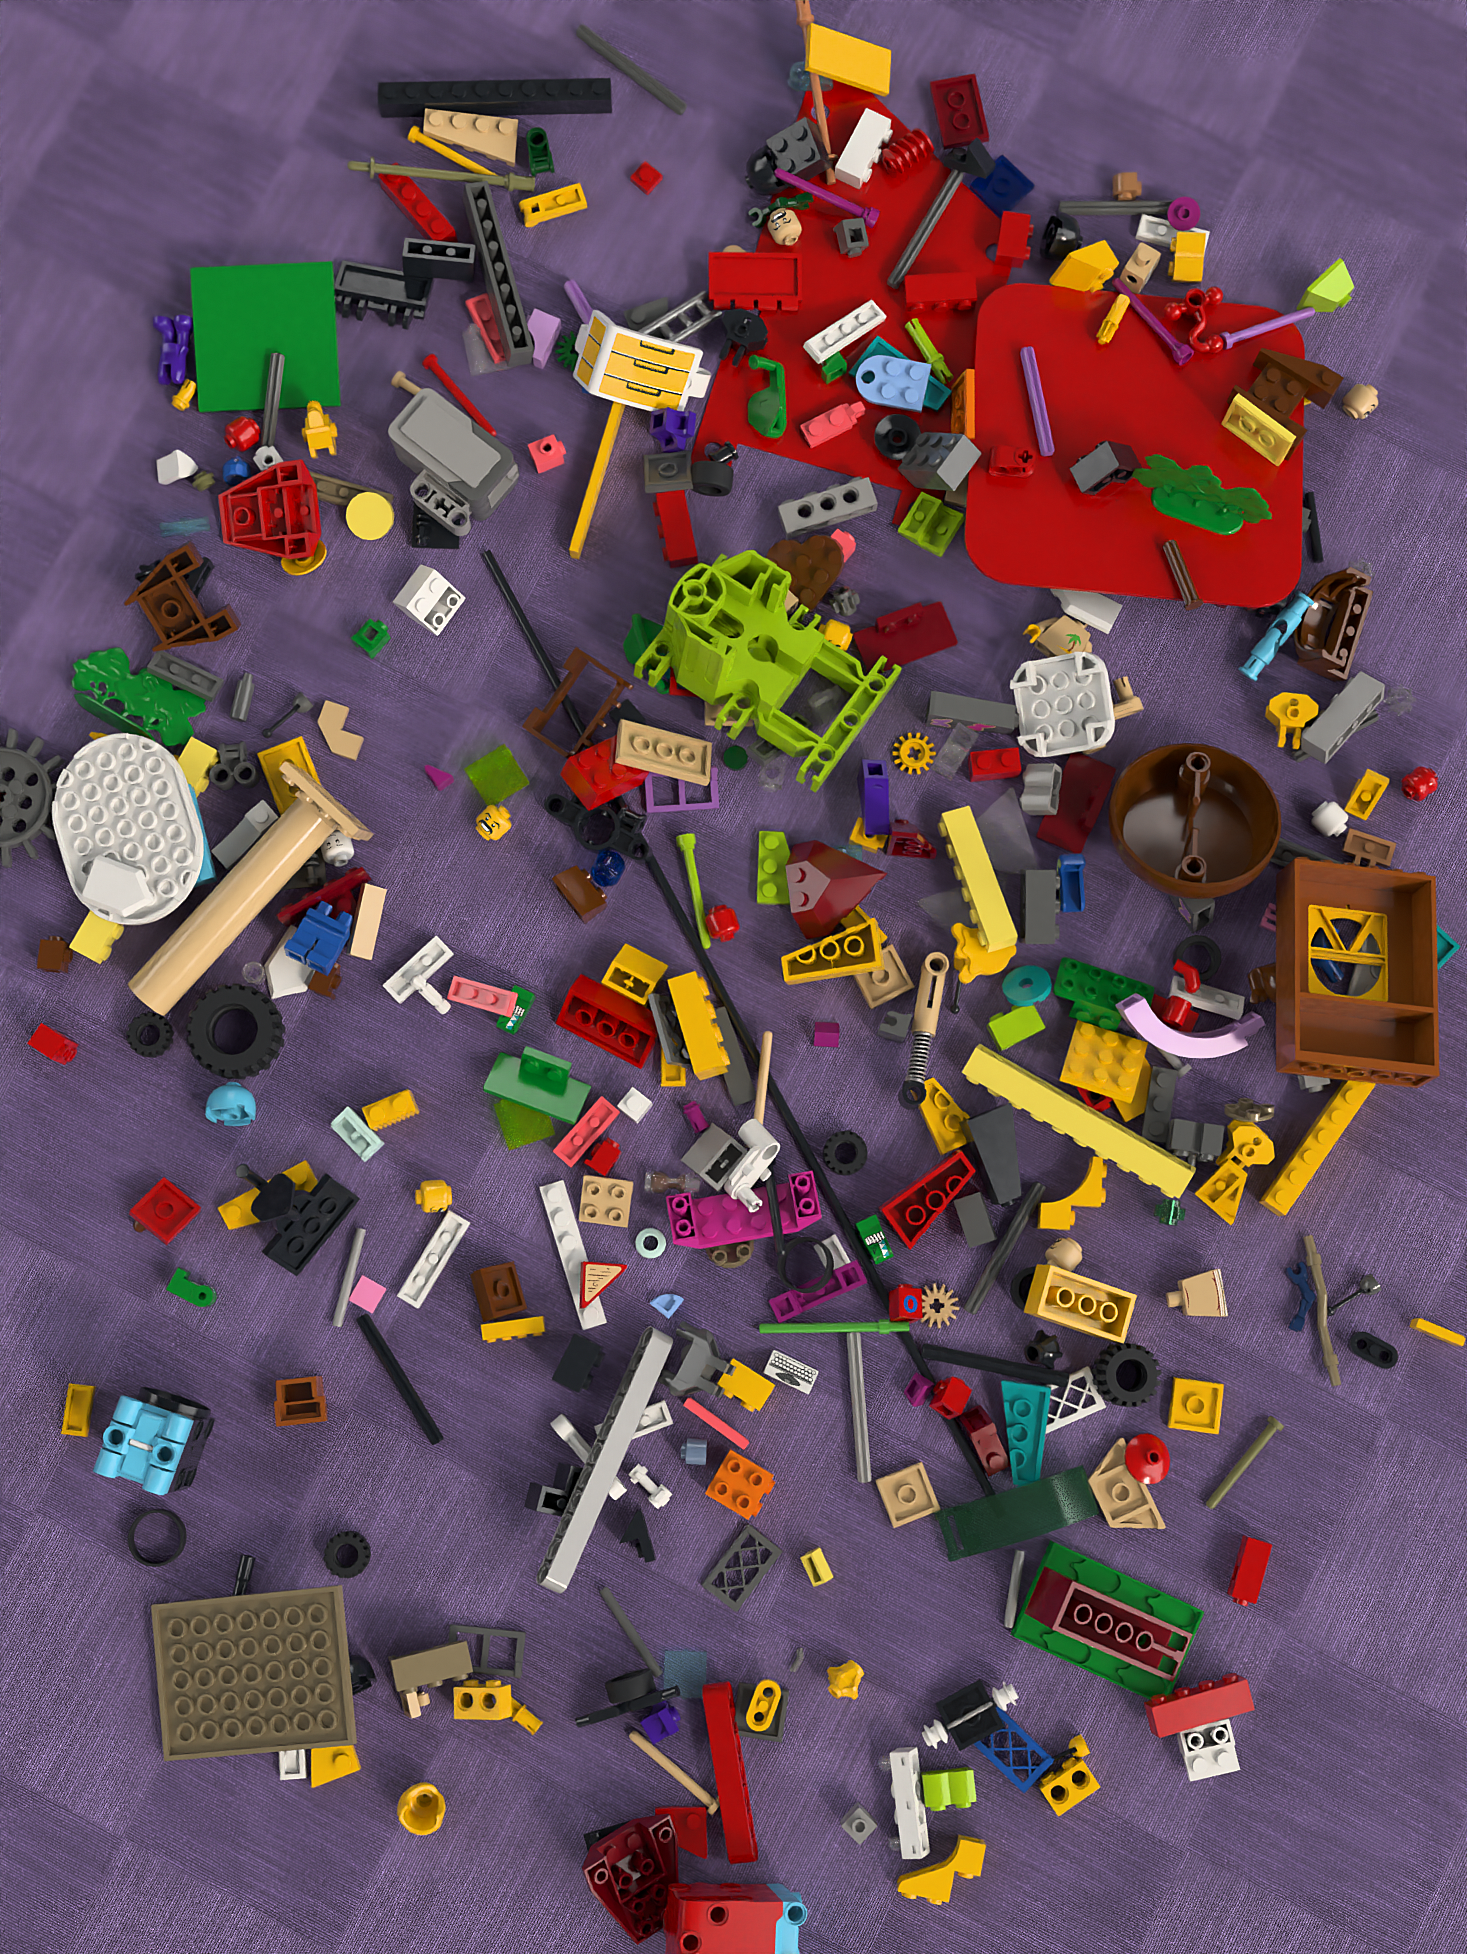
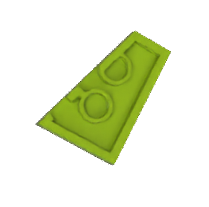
M759 831L757 904L790 905L785 867L790 851L784 832Z

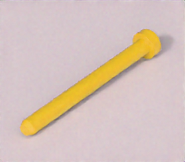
M414 125L408 135L410 142L415 143L418 141L474 173L499 176L436 140L423 135L421 128Z

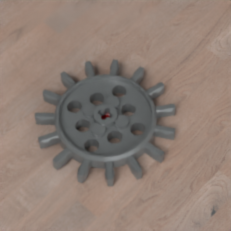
M10 728L7 734L6 747H0V816L3 818V822L0 825V849L2 866L5 868H12L11 850L20 846H24L26 853L35 861L39 859L38 851L34 847L32 840L41 833H44L49 839L58 842L55 831L47 826L52 818V801L55 800L57 782L53 783L49 773L59 768L65 762L59 755L51 758L43 765L35 758L45 743L39 737L32 741L26 752L16 749L18 732ZM14 770L15 777L11 781H5L6 773ZM34 775H37V784L34 786H29V778ZM5 794V796H4V799H5V800H4L3 802H1V801H2V797H1V796ZM28 798H31V807L28 809H23V801ZM25 821V830L23 832L17 833V824L19 822Z

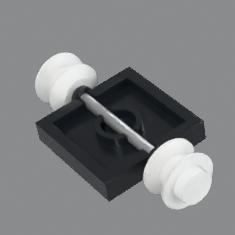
M979 1679L937 1702L936 1706L945 1723L942 1724L934 1719L933 1727L929 1728L924 1725L925 1731L922 1732V1736L927 1745H933L937 1749V1742L942 1740L947 1743V1733H951L959 1751L1004 1728L1005 1724L996 1707L998 1706L1006 1711V1704L1011 1702L1015 1706L1017 1705L1015 1699L1019 1697L1013 1685L1009 1684L1007 1686L1003 1682L1002 1689L998 1690L993 1687V1697L990 1698L984 1684Z

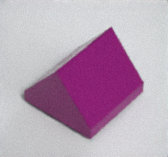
M815 1022L814 1046L838 1048L839 1023Z
M915 1372L904 1394L911 1405L917 1407L924 1404L935 1384Z

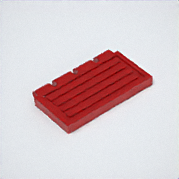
M708 252V301L713 302V310H730V302H734V310L740 308L743 310H753L754 302H757L758 311H777L778 302L780 303L781 311H798V303L803 301L802 253Z

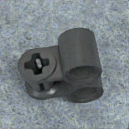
M245 741L232 745L220 743L219 755L221 764L211 768L210 780L220 790L231 789L235 785L236 780L244 788H254L259 783L260 776L253 765L247 762L248 753ZM245 771H252V776L249 779L242 780V774ZM221 773H228L225 781L218 782L217 779Z

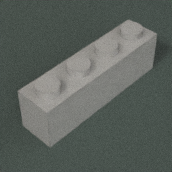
M1362 671L1355 678L1351 677L1346 683L1345 689L1332 698L1330 706L1326 710L1320 711L1314 724L1304 729L1301 734V750L1326 764L1384 699L1385 685Z

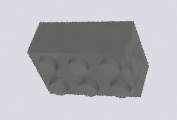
M924 432L917 438L912 450L903 457L898 470L915 488L955 491L982 453L964 434Z
M1020 869L1021 943L1055 944V939H1059L1060 928L1059 924L1055 923V914L1060 912V901L1056 899V889L1060 888V876L1056 875V870Z

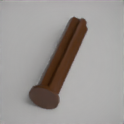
M1170 540L1165 542L1163 549L1186 605L1184 608L1187 611L1196 609L1204 602L1203 599H1199L1177 541Z

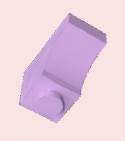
M534 309L532 315L526 317V322L531 340L535 345L532 357L534 366L543 369L562 330L559 318Z

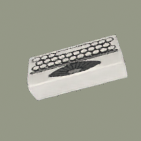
M773 1350L763 1373L809 1394L819 1371Z

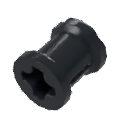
M726 441L724 446L715 452L711 451L708 453L710 461L724 464L729 463L733 459L736 461L739 458L737 451L729 441Z

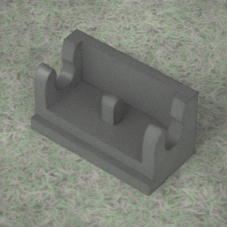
M895 1011L887 1012L889 1017L884 1018V1021L888 1024L881 1023L876 1036L902 1044L912 1014L907 1013V1015Z
M982 1192L954 1200L969 1248L997 1239Z

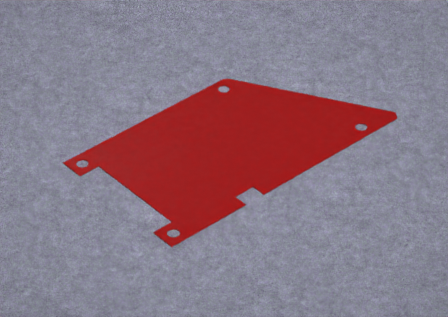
M819 75L823 105L830 112L826 123L831 154L838 155V160L833 162L834 173L835 166L866 108L891 119L890 129L893 132L887 144L883 143L882 150L889 149L891 144H896L898 139H904V135L911 133L871 92ZM809 80L797 121L806 117L817 124V120L811 114L814 101ZM925 149L927 157L923 158L918 154L919 162L915 163L911 159V168H907L903 164L904 172L901 174L896 169V178H893L887 172L882 157H880L877 163L873 162L870 168L872 169L871 176L867 183H862L860 189L836 179L835 184L827 185L825 171L808 180V182L864 209L865 207L869 209L873 207L880 211L873 228L865 225L869 246L857 257L850 258L847 253L841 254L837 234L834 233L833 228L842 220L860 217L812 195L814 201L808 203V209L786 208L796 214L802 228L798 240L792 245H782L774 241L767 225L770 215L767 216V221L763 226L755 253H802L803 301L798 303V311H781L780 303L778 302L777 311H761L759 317L762 318L768 330V342L765 348L751 351L747 356L744 355L738 367L732 365L733 357L737 353L732 348L724 361L721 360L691 454L692 465L699 461H710L705 455V448L708 444L718 443L724 446V443L729 441L735 450L737 445L740 444L855 478L862 477L864 479L869 477L870 482L902 491L892 524L901 526L909 513V505L917 500L921 492L942 501L945 490L915 488L898 470L902 460H891L879 452L875 445L874 433L878 423L883 418L892 414H902L912 418L919 426L921 434L924 432L951 433V396L938 413L926 407H922V412L918 413L872 404L860 395L856 385V378L849 376V372L877 335L911 361L926 363L927 361L918 346L905 329V325L909 321L913 326L912 319L915 318L919 320L938 354L941 353L943 355V362L953 375V379L948 382L943 374L946 381L944 386L951 390V386L966 369H974L979 310L985 299L992 292L1007 285L1012 268L994 265L995 261L990 260L986 256V249L990 245L998 243L1001 220L962 181L960 182L906 276L975 271L977 290L975 308L967 311L948 309L945 312H935L931 310L920 314L905 312L903 281L899 288L894 289L887 284L888 278L949 177L951 170L944 167V164L933 153ZM788 186L786 190L773 195L770 205L779 197L794 198L796 195L806 191L798 187L792 189ZM872 299L887 316L885 321L839 350L847 363V371L844 375L826 384L821 377L823 366L821 363L818 364L803 348L804 343ZM754 302V309H757V302ZM752 355L779 362L784 368L787 425L782 436L779 438L763 436L748 421V403L750 398L755 393L770 387L769 370L762 368L751 369L749 366V358ZM931 369L930 375L934 377L936 380H938L933 370ZM859 401L862 402L865 414L856 418L857 423L852 425L851 429L810 448L800 430L801 424L840 405L847 403L851 406ZM894 437V438H893V442H895V443H900V442H901L900 438H898V437ZM730 461L726 465H729L731 467L732 461Z

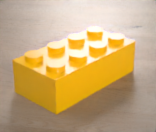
M696 971L668 979V985L695 1075L699 1080H704L727 1073L726 1065L730 1064V1060L724 1046L721 1047L719 1043L724 1040L720 1027H718L717 1023H713L712 1020L717 1017L713 1004H711L710 1000L706 999V996L710 995L703 976L699 977Z
M1037 1264L1024 1313L1109 1342L1124 1344L1137 1295L1052 1265Z

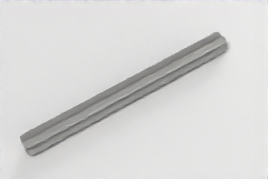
M848 1332L847 1348L858 1482L866 1483L871 1481L861 1338L859 1332Z

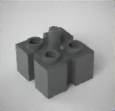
M1173 1119L1169 1121L1167 1140L1163 1144V1149L1180 1159L1186 1157L1185 1162L1194 1167L1195 1161L1208 1163V1161H1213V1158L1221 1156L1224 1126Z

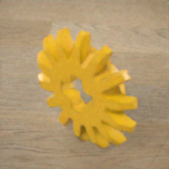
M910 732L907 733V740L903 736L899 738L902 742L901 745L894 744L899 749V752H892V755L899 756V759L894 761L895 764L903 763L900 767L901 771L908 767V774L911 775L912 769H916L919 775L921 774L920 767L926 771L929 770L926 763H934V760L929 759V757L936 755V752H930L929 749L934 744H926L927 736L921 740L919 739L920 733L917 732L916 738H912ZM910 748H913L915 751L920 750L921 753L918 754V760L907 756L910 753Z

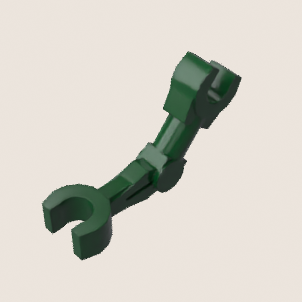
M808 192L796 195L794 198L779 197L763 210L752 208L748 213L753 218L759 215L758 220L753 222L752 225L756 228H761L765 225L767 216L771 215L775 210L792 207L805 210L809 208L808 203L813 202L814 199L812 194Z

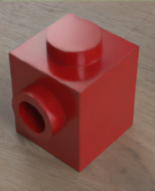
M952 1376L945 1380H940L934 1387L933 1393L935 1394L929 1407L948 1420L960 1416L972 1389L966 1386L962 1379Z

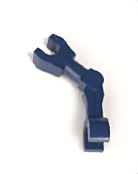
M1303 1262L1296 1264L1299 1268L1297 1275L1292 1272L1291 1267L1285 1269L1286 1276L1294 1285H1298L1302 1297L1299 1309L1288 1326V1329L1295 1332H1301L1305 1324L1307 1311L1311 1308L1316 1297L1306 1281L1308 1275Z

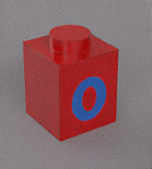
M899 1284L898 1288L889 1292L890 1322L909 1321V1323H914L922 1319V1289L913 1288L911 1284Z

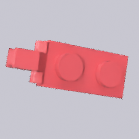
M861 401L851 406L847 403L840 405L801 424L800 430L810 448H813L851 429L852 425L857 423L856 418L865 414V408Z

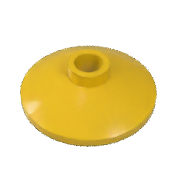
M319 540L313 557L298 559L282 557V568L290 575L307 574L324 561L327 553L326 547Z

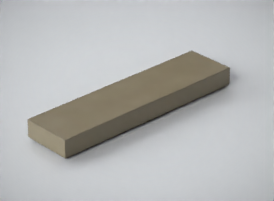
M309 471L317 487L318 500L347 508L350 501L358 494L374 492L382 495L392 505L393 494Z

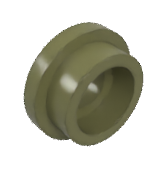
M206 471L199 473L194 477L195 482L192 483V486L197 488L199 492L215 484L213 473L207 474Z

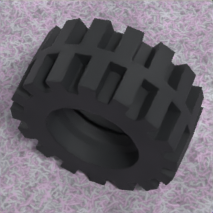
M151 1012L147 1014L142 1013L139 1017H134L132 1023H129V1031H126L128 1036L127 1042L130 1044V1048L141 1056L152 1058L158 1055L162 1056L166 1050L170 1049V1044H173L172 1036H174L172 1026L168 1020L158 1014ZM149 1025L156 1026L160 1032L158 1041L153 1045H145L141 1040L142 1030Z
M839 1131L833 1134L826 1141L823 1149L825 1164L832 1172L838 1175L848 1176L855 1174L865 1165L868 1156L867 1146L863 1138L857 1135V1133L850 1131ZM841 1143L851 1144L856 1151L855 1159L847 1164L839 1162L835 1157V1149Z
M352 1531L341 1532L332 1537L324 1549L325 1556L323 1559L326 1562V1568L334 1576H339L338 1578L348 1579L362 1573L368 1566L371 1557V1547L367 1543V1539L359 1533ZM343 1544H351L357 1550L358 1557L352 1565H343L337 1558L338 1549Z

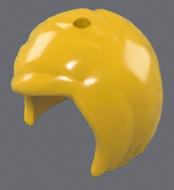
M427 1782L415 1784L408 1788L398 1801V1820L406 1830L413 1834H431L437 1831L442 1824L446 1810L444 1797L433 1784Z

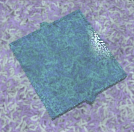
M687 1648L683 1651L665 1650L664 1689L677 1685L680 1689V1696L678 1697H682L683 1700H686L687 1697L703 1698L702 1687L706 1684L707 1651H688Z

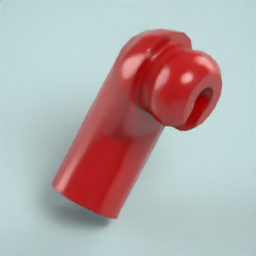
M1177 959L1172 969L1184 976L1185 991L1190 994L1195 993L1200 989L1201 985L1198 970L1188 963Z

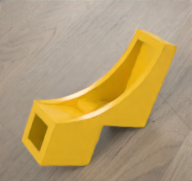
M1095 1156L1090 1158L1084 1180L1071 1195L1060 1201L1038 1204L1037 1229L1070 1230V1225L1074 1226L1075 1211H1071V1206L1099 1208L1101 1203H1105L1106 1189L1102 1188V1178H1106L1107 1164L1103 1163V1158Z

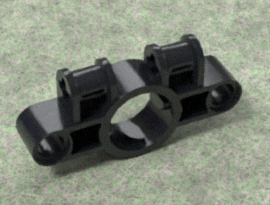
M551 794L545 799V810L554 819L573 828L577 840L588 851L604 854L613 850L638 864H646L652 859V848L645 840L638 837L646 823V814L640 815L629 809L630 807L627 804L623 805L617 815L611 808L605 805H600L588 811L575 794L572 800L559 794ZM562 802L560 811L553 812V804ZM601 813L610 820L613 818L615 830L611 831L607 842L595 845L594 842L588 839L585 841L583 827L590 821L589 817ZM638 847H646V853L642 857L635 856V850Z

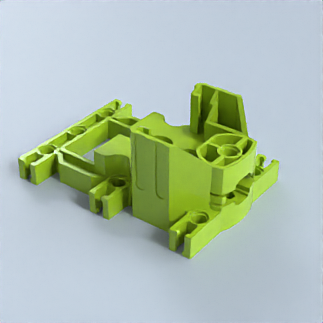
M746 550L729 559L721 553L711 567L704 563H699L686 572L678 581L670 596L663 629L636 662L633 675L641 679L644 676L642 671L651 663L656 670L650 669L648 675H650L648 685L654 688L668 668L672 667L677 683L711 705L726 704L717 715L714 728L720 731L727 718L732 717L737 723H733L727 736L735 740L751 718L754 720L757 735L793 758L808 756L800 767L795 780L804 784L806 781L804 779L805 774L810 769H813L820 774L818 777L813 775L811 778L813 782L810 790L816 793L895 684L902 668L894 664L891 668L893 672L888 679L884 678L878 672L879 670L882 671V674L885 672L883 669L887 658L881 656L867 677L864 676L859 660L824 639L825 635L817 631L821 620L820 615L816 613L812 622L807 627H804L798 622L803 621L809 609L801 604L788 621L784 605L792 580L788 571L782 570L774 562L757 554L755 550ZM657 653H664L665 656H660ZM810 668L853 695L822 738L779 711ZM870 687H875L878 691H874ZM742 704L747 708H740L738 705ZM845 722H851L853 726H849ZM819 757H825L828 761H823Z

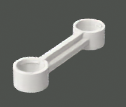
M560 1414L550 1424L585 1464L592 1448L581 1437L572 1423L563 1414ZM615 1476L608 1493L614 1500H617L627 1489L618 1477Z

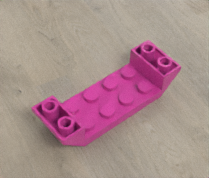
M813 1171L788 1175L789 1183L776 1185L783 1234L798 1232L822 1218ZM766 1187L751 1189L762 1200L761 1206L756 1203L759 1209L755 1212H750L740 1199H733L728 1193L693 1200L691 1199L690 1192L666 1196L673 1243L703 1249L773 1236Z

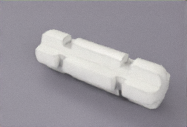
M420 974L415 975L411 979L410 984L416 990L419 989V993L430 1004L435 1005V1008L441 1014H445L451 1008V1005L444 998L442 999V996L428 982L426 983V980Z

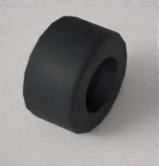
M716 461L695 462L691 466L693 485L691 490L698 494L715 497L730 494L734 474L733 468Z

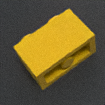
M733 1358L730 1364L736 1367L733 1375L730 1376L723 1373L717 1384L725 1389L723 1394L727 1397L732 1398L735 1395L742 1400L741 1406L751 1412L754 1409L760 1411L774 1389L775 1384Z

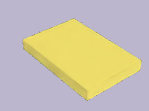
M1239 393L1233 399L1221 423L1276 466L1282 463L1296 438L1295 435Z

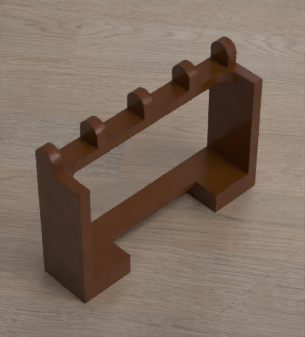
M575 647L562 666L569 672L543 711L535 707L522 725L524 729L567 759L580 753L585 745L588 747L594 746L589 739L599 725L606 729L608 724L602 720L612 705L617 708L621 707L622 704L616 700L623 689L626 687L632 691L634 688L633 685L578 647ZM591 662L614 678L617 683L575 747L570 752H567L541 734V731L587 663Z

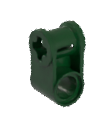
M539 127L530 129L526 135L532 176L536 177V174L544 172L555 173L546 132ZM535 140L543 141L539 145H535L532 143Z

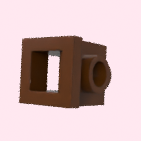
M335 963L328 976L315 970L308 989L334 1000L336 996L332 993L333 989L337 990L342 980V976H340L341 965Z

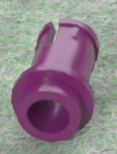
M693 1101L682 1108L684 1110L683 1115H687L694 1132L697 1133L709 1127V1124L699 1108L701 1105Z

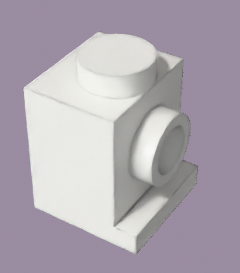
M274 446L259 448L255 453L256 456L253 458L261 472L279 462H284Z

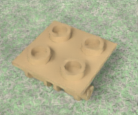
M584 1175L579 1221L628 1228L633 1181Z

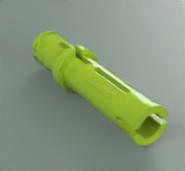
M917 318L912 319L913 326L909 321L905 325V329L918 346L927 361L926 363L931 364V369L939 382L943 385L946 384L943 374L948 382L953 379V375L943 362V355L941 353L938 354Z

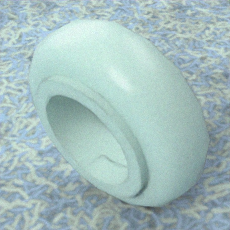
M646 1228L637 1235L635 1241L636 1249L645 1258H656L665 1250L666 1239L658 1229ZM654 1236L657 1238V1248L654 1250L644 1248L643 1242L645 1237Z

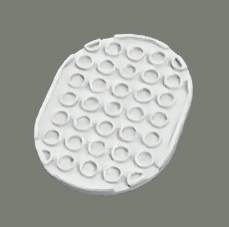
M118 733L106 735L88 743L74 755V759L67 768L63 769L56 784L55 800L52 801L54 831L70 884L79 900L94 912L95 915L107 921L124 925H141L159 920L174 911L187 898L198 879L203 861V834L184 772L175 757L167 749L143 736ZM98 855H102L142 870L149 892L152 893L155 902L148 906H143L131 915L124 917L82 901V893L95 858Z

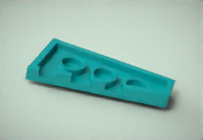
M877 335L850 370L849 376L856 378L860 365L872 356L884 355L906 360L910 359ZM866 372L862 375L861 379L869 384L874 381L875 375L872 372ZM929 375L923 407L938 413L951 396L952 391Z
M1001 1379L1013 1484L1038 1488L1051 1387Z

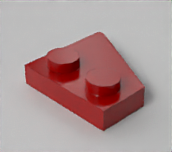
M706 1805L655 1807V1815H670L678 1837V1847L703 1859H707Z

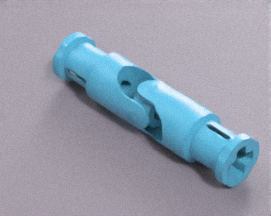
M1296 591L1295 598L1287 608H1283L1267 630L1265 637L1251 651V657L1238 670L1256 682L1258 679L1257 675L1265 665H1269L1275 657L1279 646L1283 645L1302 620L1301 616L1309 606H1313L1314 601L1302 592ZM1282 624L1287 625L1286 633L1283 635L1276 627Z

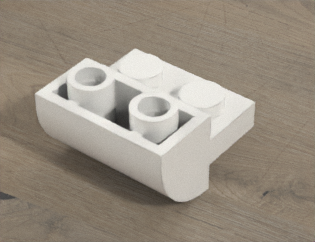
M1228 1718L1177 1733L1180 1753L1183 1755L1190 1782L1240 1770L1234 1747L1235 1741Z

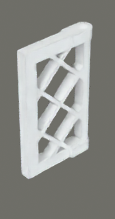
M1088 1366L1069 1374V1383L1062 1400L1050 1395V1398L1059 1401L1060 1405L1056 1416L1048 1414L1049 1417L1054 1418V1421L1046 1426V1433L1106 1408L1101 1395L1096 1391L1098 1389L1097 1385H1093L1092 1379L1094 1378ZM1084 1376L1087 1382L1084 1390L1071 1385L1073 1380ZM1050 1384L1044 1385V1386H1050V1387H1051V1390H1053V1389L1059 1387V1386H1054V1385H1050ZM1070 1387L1083 1392L1078 1406L1065 1401ZM1086 1393L1092 1395L1095 1404L1084 1409L1081 1408ZM1063 1404L1077 1408L1075 1413L1061 1419L1058 1418Z

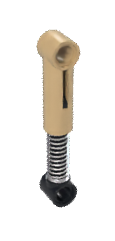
M940 952L930 953L921 965V978L911 1029L914 1038L911 1043V1055H909L910 1063L908 1064L906 1079L903 1081V1087L898 1094L900 1105L907 1110L918 1108L927 1096L924 1084L925 1077L923 1076L926 1075L924 1071L927 1070L925 1068L927 1064L925 1063L928 1062L926 1059L929 1058L927 1054H929L928 1050H930L928 1046L931 1045L929 1042L932 1041L930 1038L935 1037L945 976L949 968L947 957ZM930 963H937L940 967V971L932 970L930 968ZM931 981H933L930 1000H928ZM908 1090H912L917 1094L918 1099L916 1101L908 1098Z

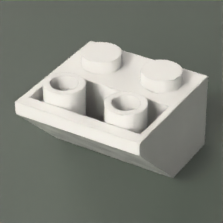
M420 564L393 603L408 617L438 636L466 598L435 569Z

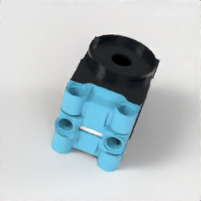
M141 1387L138 1395H121L112 1417L114 1420H111L109 1427L103 1434V1448L99 1452L93 1472L110 1478L121 1476L143 1484L142 1489L158 1495L190 1488L196 1476L197 1467L207 1439L214 1426L215 1418L210 1417L211 1409L187 1398L149 1387Z

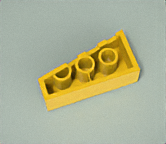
M875 917L860 925L850 927L839 934L829 936L816 944L806 946L781 957L784 981L788 985L885 970L879 927Z

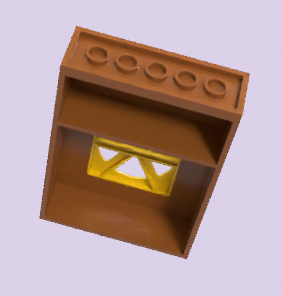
M1296 857L1276 874V1072L1419 1088L1440 1076L1436 876L1426 875L1425 872L1407 873L1403 872L1402 869L1383 870L1378 866L1360 867L1356 866L1355 863L1336 864L1331 860L1312 861L1308 857ZM1346 918L1362 925L1348 950L1345 949L1330 920ZM1319 927L1325 932L1333 949L1311 947L1312 938ZM1370 933L1378 945L1380 955L1358 952ZM1311 958L1381 966L1375 985L1365 994L1360 996L1340 995L1331 992L1320 982L1313 970Z

